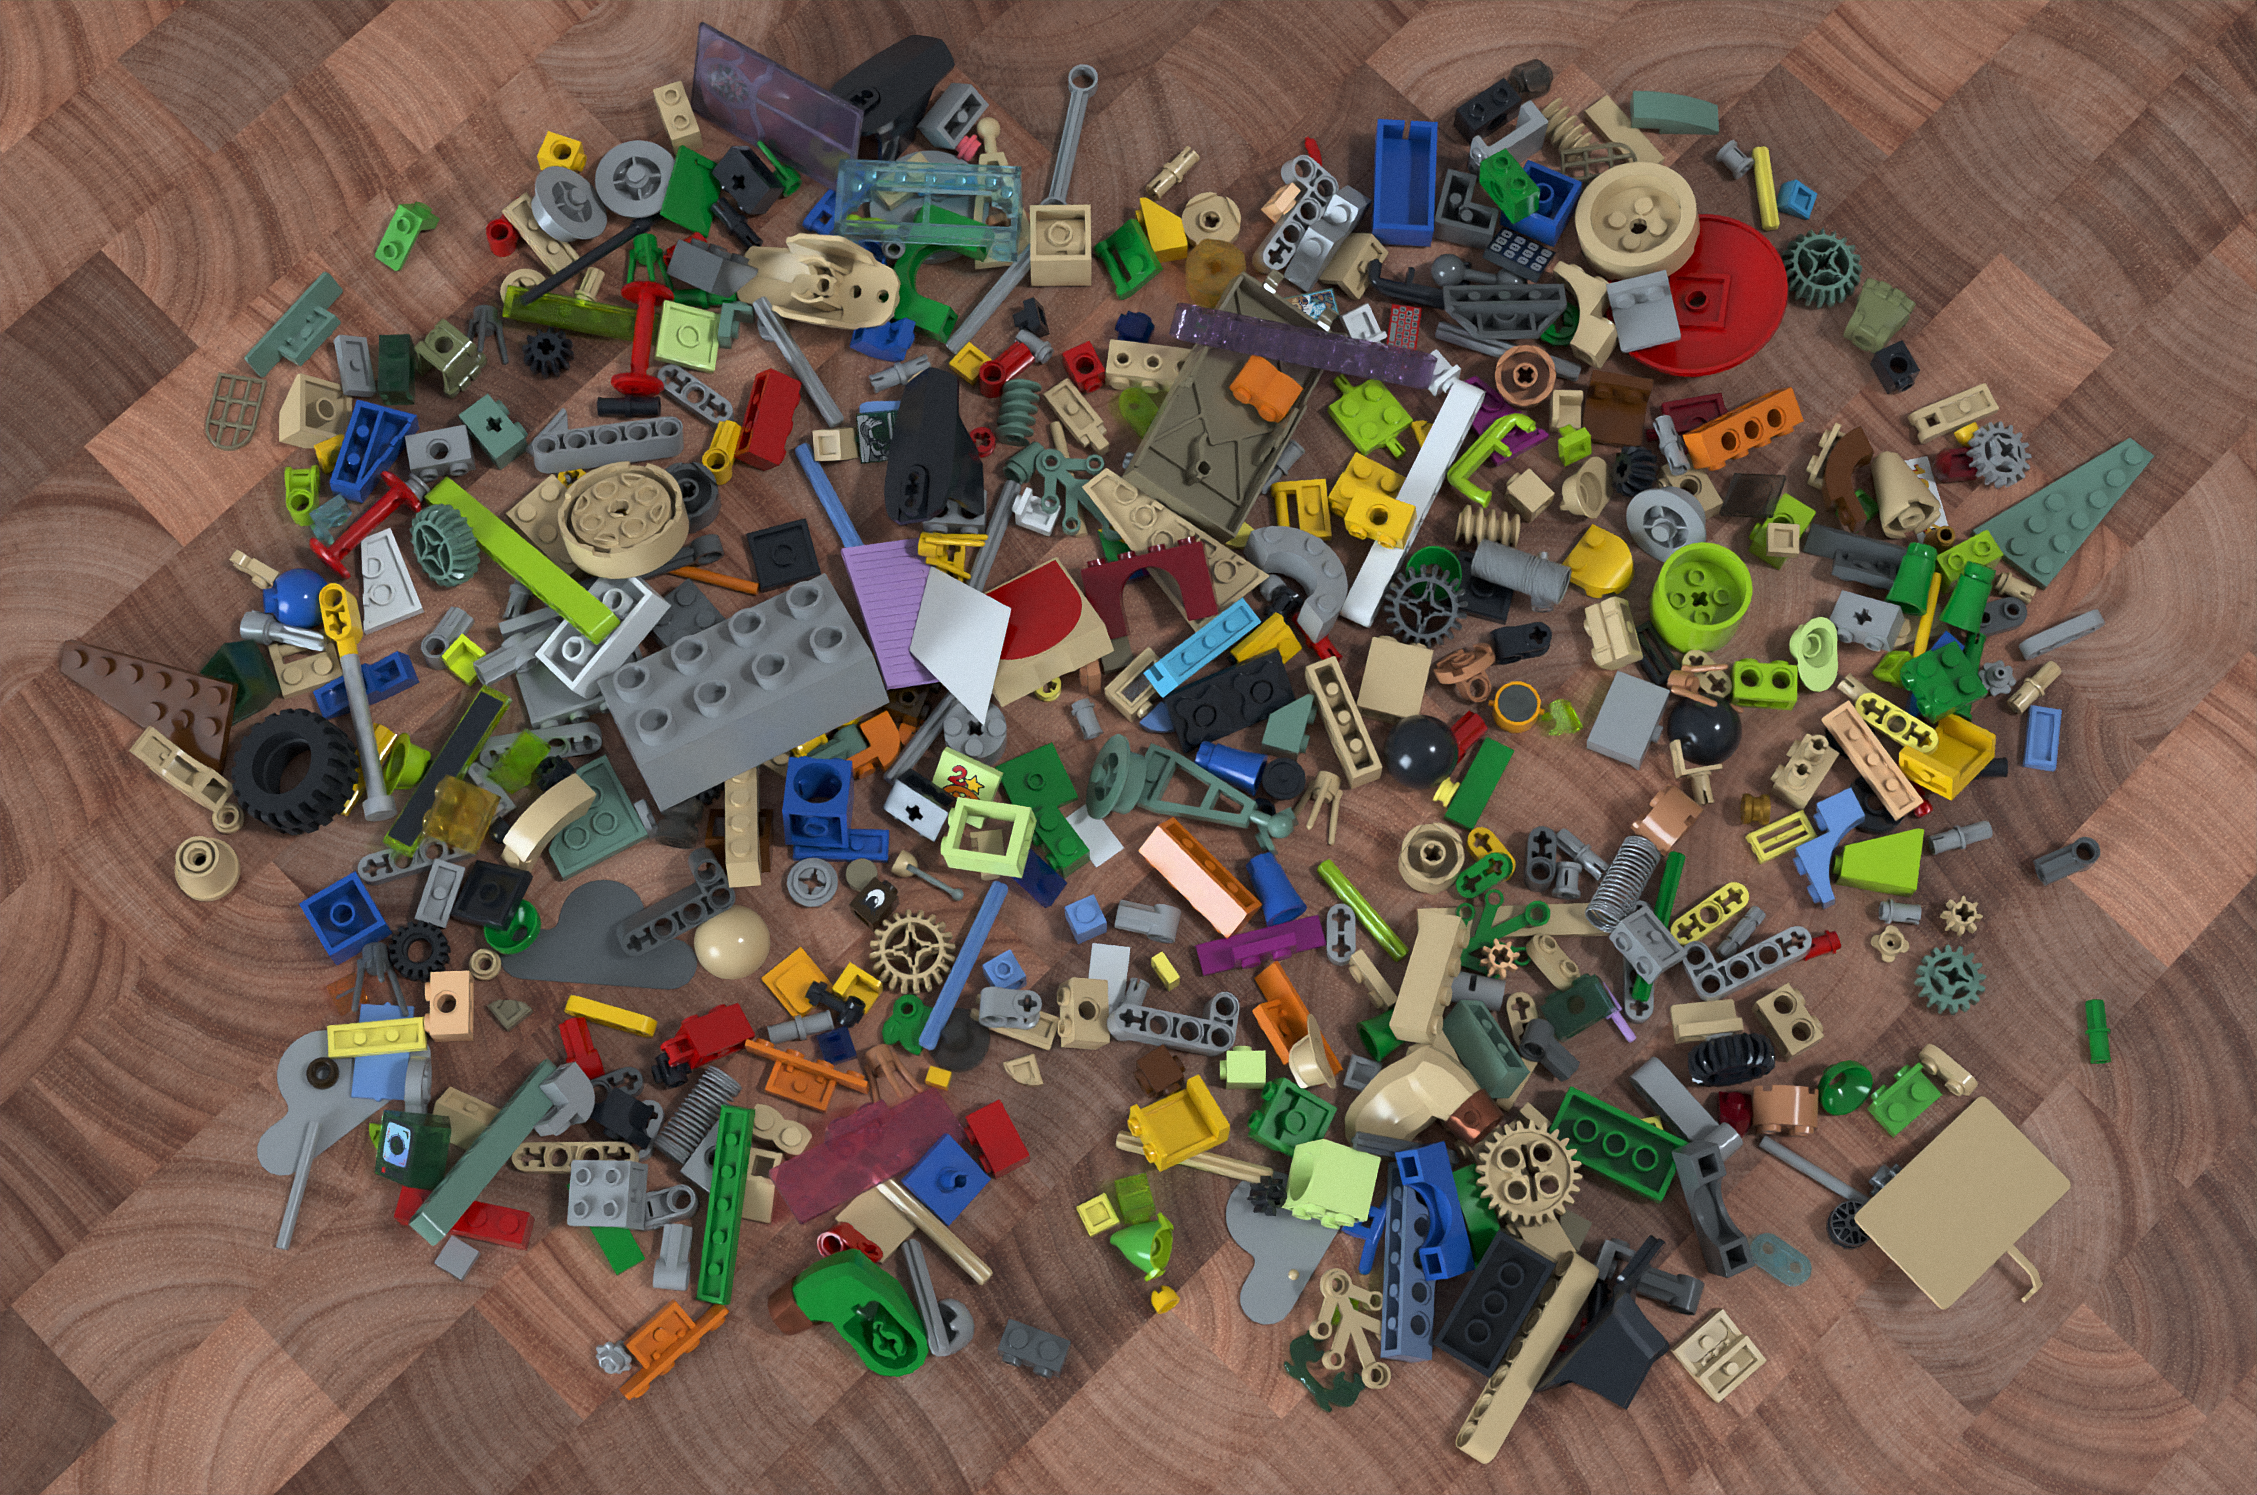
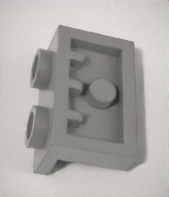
M1647 905L1621 920L1609 936L1617 950L1625 956L1636 972L1648 984L1655 982L1662 972L1682 961L1688 954Z

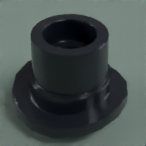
M1287 757L1271 761L1265 767L1262 775V785L1266 793L1272 798L1281 801L1291 800L1299 796L1306 784L1305 772L1301 765Z

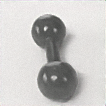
M1453 254L1440 255L1431 266L1432 278L1441 287L1456 286L1462 280L1485 285L1528 284L1527 279L1505 268L1501 269L1497 274L1467 269L1462 260Z

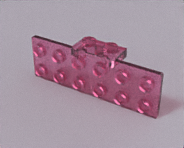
M932 1087L891 1109L881 1099L873 1104L871 1102L863 1104L855 1113L845 1118L840 1116L834 1119L826 1127L824 1143L770 1169L768 1176L799 1224L802 1225L913 1168L944 1133L949 1134L958 1144L966 1141L967 1135L938 1090Z

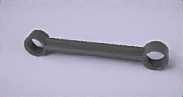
M709 534L696 538L689 546L681 548L663 566L640 577L646 580L694 563L706 565L720 560L725 553L719 536ZM596 576L578 582V584L588 591L599 577Z

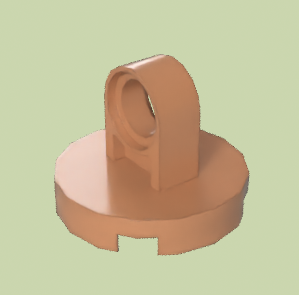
M1487 643L1473 644L1475 650L1464 653L1461 648L1437 662L1438 669H1434V673L1439 683H1456L1461 696L1467 701L1483 702L1489 697L1491 684L1485 670L1495 661V654L1491 645ZM1477 679L1480 682L1481 689L1477 696H1472L1470 685Z

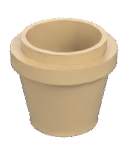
M195 836L185 840L179 846L176 852L175 877L180 888L191 898L199 901H214L227 895L237 884L240 876V861L235 851L224 841L216 838ZM198 857H206L204 864H195Z

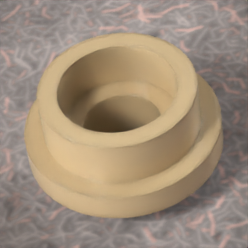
M224 803L218 812H214L212 815L213 825L219 832L224 834L237 832L245 821L243 810L235 803ZM234 815L233 822L229 824L224 823L226 816Z
M480 949L473 953L469 960L470 972L479 980H491L501 970V959L491 949ZM483 961H490L491 966L487 970L480 969L481 963Z

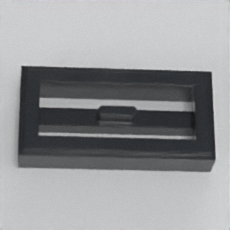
M1650 620L1635 629L1640 645L1661 676L1659 677L1643 652V659L1639 660L1638 663L1652 684L1661 686L1663 683L1668 682L1669 675L1674 669L1681 670L1682 667ZM1642 632H1647L1672 669L1668 672Z

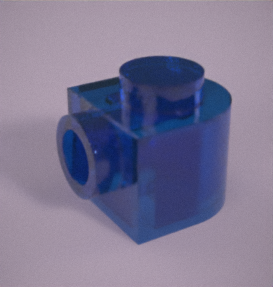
M1129 310L1126 315H1120L1115 327V331L1119 332L1118 340L1147 344L1155 330V325L1148 315L1141 312L1134 313Z

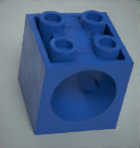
M789 757L782 809L785 845L849 848L854 804L852 761L841 758ZM815 797L831 799L824 803L807 802V800Z

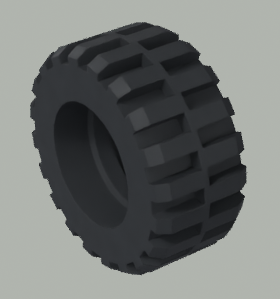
M292 708L281 710L280 715L273 713L265 717V722L262 724L256 723L251 728L252 733L248 737L244 736L240 742L242 747L240 751H236L233 759L236 762V767H232L231 779L236 781L232 784L234 795L238 797V803L249 815L277 832L301 835L304 831L309 834L319 830V825L327 826L334 821L332 819L334 815H340L345 810L344 804L348 799L351 800L355 793L352 790L353 785L358 783L359 773L355 769L359 768V758L354 754L356 753V747L353 741L348 739V735L316 712L302 708L295 709L294 711ZM311 750V764L304 779L292 790L280 794L281 776L288 763L298 754Z

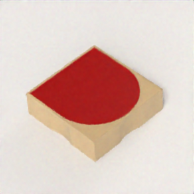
M1057 557L983 593L1011 608L992 693L1001 707L1043 687L1051 680L1063 674L1075 671L1114 651L1104 622Z

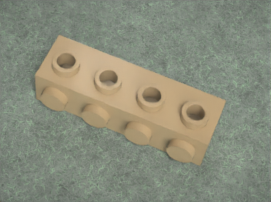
M1110 339L1105 384L1120 390L1130 387L1141 389L1146 393L1169 392L1192 349Z
M1425 911L1389 1024L1396 1039L1433 1046L1436 1035H1440L1443 1028L1442 1015L1445 1006H1449L1452 999L1451 986L1454 977H1458L1461 970L1460 957L1462 950L1467 948L1470 940V932L1462 917Z

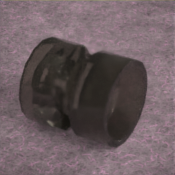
M691 797L662 811L661 814L665 819L660 820L655 835L656 841L673 848L694 849L699 834L696 825L702 821L705 804Z

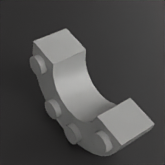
M1268 526L1251 531L1243 554L1252 565L1265 573L1285 574L1294 578L1303 586L1308 598L1303 604L1297 622L1314 644L1319 642L1333 628L1347 596V576L1340 559L1322 539L1297 528Z

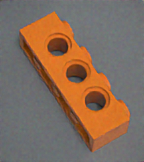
M1792 387L1771 390L1682 436L1694 469L1708 468L1710 472L1726 466L1725 461L1730 458L1735 460L1748 455V449L1753 446L1754 448H1760L1772 442L1771 437L1775 435L1781 437L1794 431L1793 426L1803 422L1804 419Z

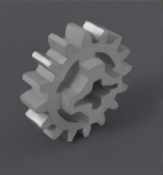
M2002 421L1994 425L1992 422H1989L1974 431V437L1968 440V444L1972 449L1967 451L1966 455L1973 457L1969 467H1976L1978 469L1975 476L1978 478L1983 475L1985 477V485L1994 482L1997 489L2004 485L2008 488L2025 478L2024 472L2030 469V466L2025 461L2032 458L2029 453H2025L2024 450L2029 444L2026 442L2021 443L2020 441L2023 434L2021 432L2014 434L2013 425L2004 428Z

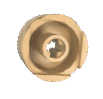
M1442 823L1421 824L1414 827L1406 835L1398 859V870L1405 882L1415 890L1431 895H1436L1452 886L1457 880L1464 862V848L1460 836L1451 827ZM1432 854L1437 857L1436 860L1432 861L1426 859V857H1431Z

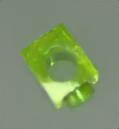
M1146 1172L1114 1181V1189L1124 1224L1131 1222L1134 1225L1151 1221L1150 1217L1156 1215V1208Z

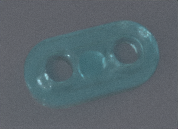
M1763 1233L1752 1241L1750 1251L1754 1263L1784 1284L1793 1287L1799 1286L1810 1277L1812 1267L1809 1259L1776 1235ZM1763 1245H1771L1773 1254H1766L1763 1251ZM1797 1263L1801 1268L1800 1273H1793L1790 1269V1264Z

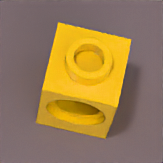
M548 131L538 152L537 159L541 170L551 166H560L578 173V171H583L587 155L584 153L582 142ZM563 154L570 155L567 159H558V157Z

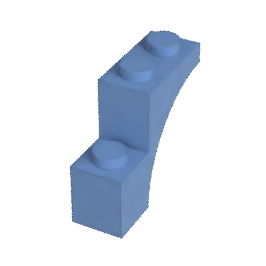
M1852 788L1816 803L1817 813L1813 817L1820 831L1826 830L1827 833L1795 847L1797 857L1793 858L1794 865L1800 876L1806 874L1811 884L1807 886L1808 893L1814 904L1820 902L1823 910L1835 904V897L1829 880V866L1833 853L1847 833L1865 822V814Z

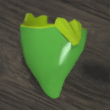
M1161 1212L1157 1214L1158 1220L1134 1224L1113 1233L1110 1238V1243L1120 1249L1132 1264L1147 1273L1144 1277L1146 1282L1163 1275L1166 1271L1163 1269L1166 1267L1172 1251V1230L1174 1231V1228Z

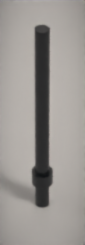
M660 212L648 217L634 219L630 222L629 227L519 297L521 303L527 307L637 235L648 233L653 225L665 217L661 216Z

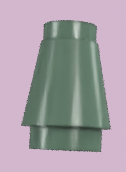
M1033 441L1030 445L1006 460V466L1003 468L1006 478L1020 485L1028 483L1036 470L1037 456L1045 450L1040 443Z

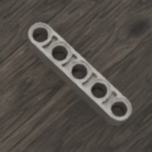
M665 416L542 433L537 435L532 441L534 465L539 472L551 474L601 467L623 461H630L631 463L674 457L679 455L684 449L683 424L676 417Z

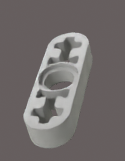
M675 364L665 365L659 370L657 378L662 380L665 385L663 392L703 421L717 429L719 421L734 420L731 403L687 371ZM675 375H677L678 383L683 386L682 391L680 390V386H678L674 382H670L667 385L666 377L669 376L673 378ZM693 390H700L704 393V398L699 403H691L687 399L688 394ZM710 400L712 407L717 411H721L724 408L725 417L719 415L715 418L714 411L708 407Z
M2094 609L2036 634L2020 643L2018 647L2025 660H2031L2095 632L2105 625V621L2099 610Z

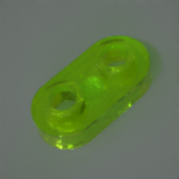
M1130 387L1125 389L1119 397V411L1143 440L1147 432L1146 428L1151 425L1159 409L1144 390ZM1131 403H1137L1139 407L1137 409H1131L1128 405Z

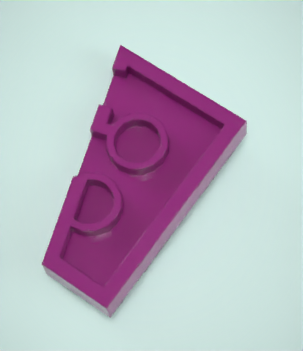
M1476 375L1464 381L1486 391L1482 405L1470 427L1478 439L1497 419L1513 413H1522L1513 409L1504 401L1500 394ZM1515 425L1501 440L1502 443L1509 447L1512 455L1505 458L1494 451L1489 457L1497 468L1548 440L1549 434L1542 428L1539 430L1537 427L1534 432L1527 433Z

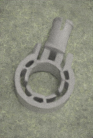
M412 1056L406 1072L405 1112H400V1116H403L406 1124L414 1129L412 1150H424L425 1121H429V1118H432V1114L427 1113L428 1103L431 1099L432 1064L429 1057Z

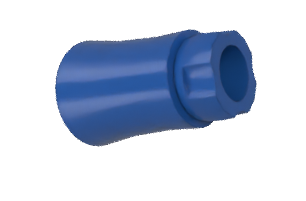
M1203 741L1194 763L1225 783L1255 796L1262 781L1268 755Z
M1273 853L1259 854L1250 859L1246 864V869L1250 875V882L1257 897L1263 904L1261 907L1267 926L1290 922L1306 911L1307 905L1295 891L1281 864L1277 863Z

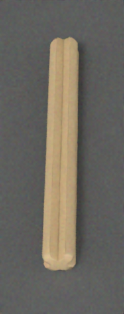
M1119 1131L1116 1139V1147L1118 1149L1145 1155L1143 1143L1139 1136L1134 1137L1131 1132ZM1206 1151L1178 1163L1251 1183H1260V1176L1262 1175L1273 1177L1272 1168Z
M877 1164L867 1174L868 1180L979 1285L985 1284L991 1278L992 1270L885 1168Z

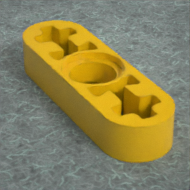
M575 995L569 996L564 1010L565 1013L573 1017H585L586 1021L645 1038H653L658 1024L656 1020L648 1016Z

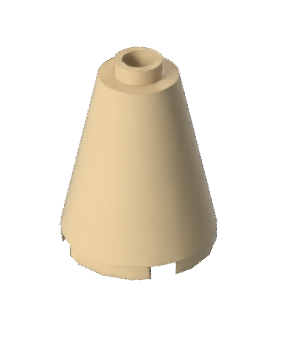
M1887 451L1875 457L1871 464V471L1881 526L1885 535L1894 539L1906 538L1904 534L1906 532L1914 530L1915 534H1919L1931 527L1941 515L1939 508H1942L1937 498L1898 453Z

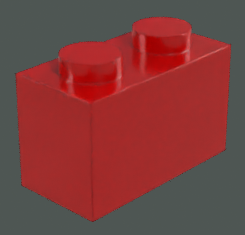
M1000 1099L965 1116L967 1127L963 1128V1131L971 1146L977 1143L982 1155L978 1156V1159L986 1174L992 1171L995 1179H998L1030 1162V1155Z

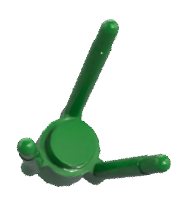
M772 137L770 139L772 145L784 152L776 138ZM758 141L757 145L776 168L773 174L786 187L782 195L784 197L791 196L801 186V176L793 168L790 161L779 156L784 164L781 165L762 141Z
M648 233L637 235L633 239L634 249L629 250L630 262L627 284L634 281L636 261L642 265H647L649 281L655 282L653 264L657 260L666 287L674 294L673 283L670 275L666 274L667 267L663 259V251L661 248H658L657 237Z

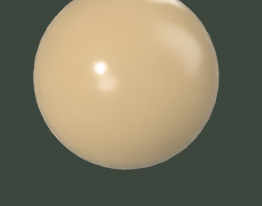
M733 904L728 910L698 925L694 937L695 953L700 964L712 975L730 980L744 978L758 970L765 962L770 950V933L764 920L755 911L742 905Z

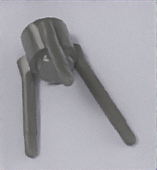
M478 305L474 308L473 319L469 320L467 337L473 342L475 332L478 334L477 351L481 353L484 348L485 336H491L496 331L502 361L506 365L509 363L503 334V320L498 319V310L495 307Z
M381 942L366 944L362 948L363 958L357 960L358 971L353 994L352 1011L357 1012L365 971L370 975L378 976V980L381 983L385 981L384 973L387 971L404 1017H408L409 1011L394 971L393 962L388 956V947Z

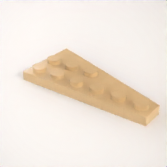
M1105 468L1082 486L1128 547L1135 551L1136 556L1148 554L1147 547L1165 543L1166 549L1177 547V540L1193 536L1196 537V542L1204 541L1221 613L1270 577V575L1258 569L1108 468ZM1146 567V570L1195 632L1220 615L1217 614L1188 621L1181 589L1176 579L1164 569Z

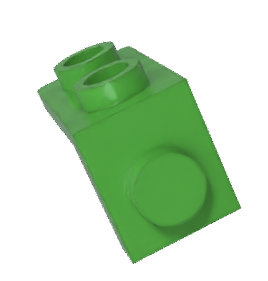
M416 201L411 204H399L375 253V257L395 271L402 270L420 231L435 229L440 218L432 214V209L424 203Z

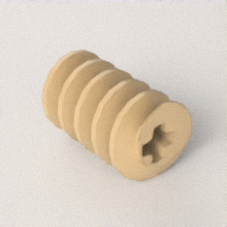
M1561 97L1549 103L1541 111L1548 120L1545 138L1551 139L1552 146L1558 148L1559 154L1560 150L1597 145L1599 141L1589 143L1593 136L1591 132L1584 135L1581 134L1586 127L1583 123L1576 127L1574 126L1578 119L1576 115H1572L1569 118L1566 117L1570 112L1568 106L1559 109L1563 102ZM1594 150L1588 151V156H1589ZM1583 152L1564 155L1566 156L1567 163L1583 160Z
M1466 505L1464 510L1459 513L1454 541L1457 542L1460 536L1464 534L1466 544H1470L1475 536L1478 545L1483 539H1489V541H1495V543L1501 541V545L1506 546L1513 543V548L1516 550L1521 527L1520 515L1515 514L1512 520L1509 521L1507 512L1503 511L1499 519H1497L1495 510L1491 509L1488 515L1484 517L1483 507H1478L1473 515L1471 505Z

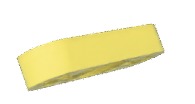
M1865 693L1857 699L1855 709L1865 723L1904 747L1908 745L1928 756L1933 754L1938 748L1939 741L1936 731L1875 693ZM1872 701L1876 702V709L1883 714L1886 708L1890 710L1884 715L1882 724L1877 723L1880 720V716L1874 712H1870L1868 715L1864 714L1865 709L1862 706L1864 703L1871 704ZM1895 716H1900L1906 721L1905 729L1898 733L1892 732L1888 728L1889 720ZM1913 724L1917 726L1914 729V733L1921 737H1924L1926 734L1930 735L1929 740L1932 743L1930 746L1923 745L1922 748L1918 747V740L1912 735L1909 736L1908 741L1904 739L1909 735Z
M1737 882L1726 884L1678 918L1672 924L1669 932L1683 948L1689 942L1702 940L1745 908L1749 901L1748 890L1744 885ZM1728 892L1733 895L1738 893L1741 896L1738 900L1739 904L1733 901L1723 910L1721 904L1727 900ZM1704 908L1713 909L1717 913V921L1712 924L1705 923L1700 917V911ZM1694 922L1697 927L1690 932L1688 936L1690 940H1687L1685 937L1679 939L1677 937L1678 927L1685 930Z

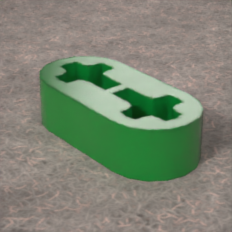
M1494 852L1486 855L1459 874L1456 880L1458 892L1466 898H1476L1483 895L1511 875L1513 870L1511 858L1503 852ZM1493 859L1495 861H1503L1504 865L1500 868L1501 874L1493 872L1488 875L1486 872L1494 866ZM1467 877L1470 879L1482 877V880L1475 884L1476 891L1474 889H1466L1465 885L1468 884Z

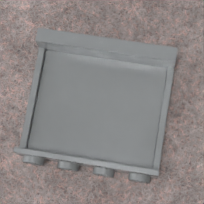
M546 607L498 624L504 640L516 633L524 632L527 634L554 619L561 624L564 618L552 608ZM639 646L636 647L621 667L643 659ZM541 660L538 665L525 673L517 674L515 672L534 730L557 727L569 722L573 724L581 723L588 720L590 715L599 712L603 714L610 713L601 691L594 699L587 700L572 691Z

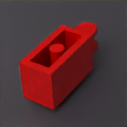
M739 1003L727 1007L725 1004H720L712 1008L707 1015L699 1017L698 1014L684 1019L674 1038L662 1043L660 1049L662 1052L666 1051L670 1059L668 1061L670 1067L688 1062L691 1070L746 1049V1040H753L756 1035Z

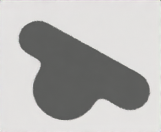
M611 880L591 881L576 888L564 902L558 924L552 929H540L538 937L525 950L516 954H503L499 952L501 965L504 970L511 976L520 979L668 990L680 988L692 979L697 968V959L692 947L684 941L671 939L637 957L626 954L617 937V927L623 920L644 910V906L639 896L630 887ZM527 928L518 929L513 935V941L523 939L527 934ZM632 935L630 938L633 940L637 937Z

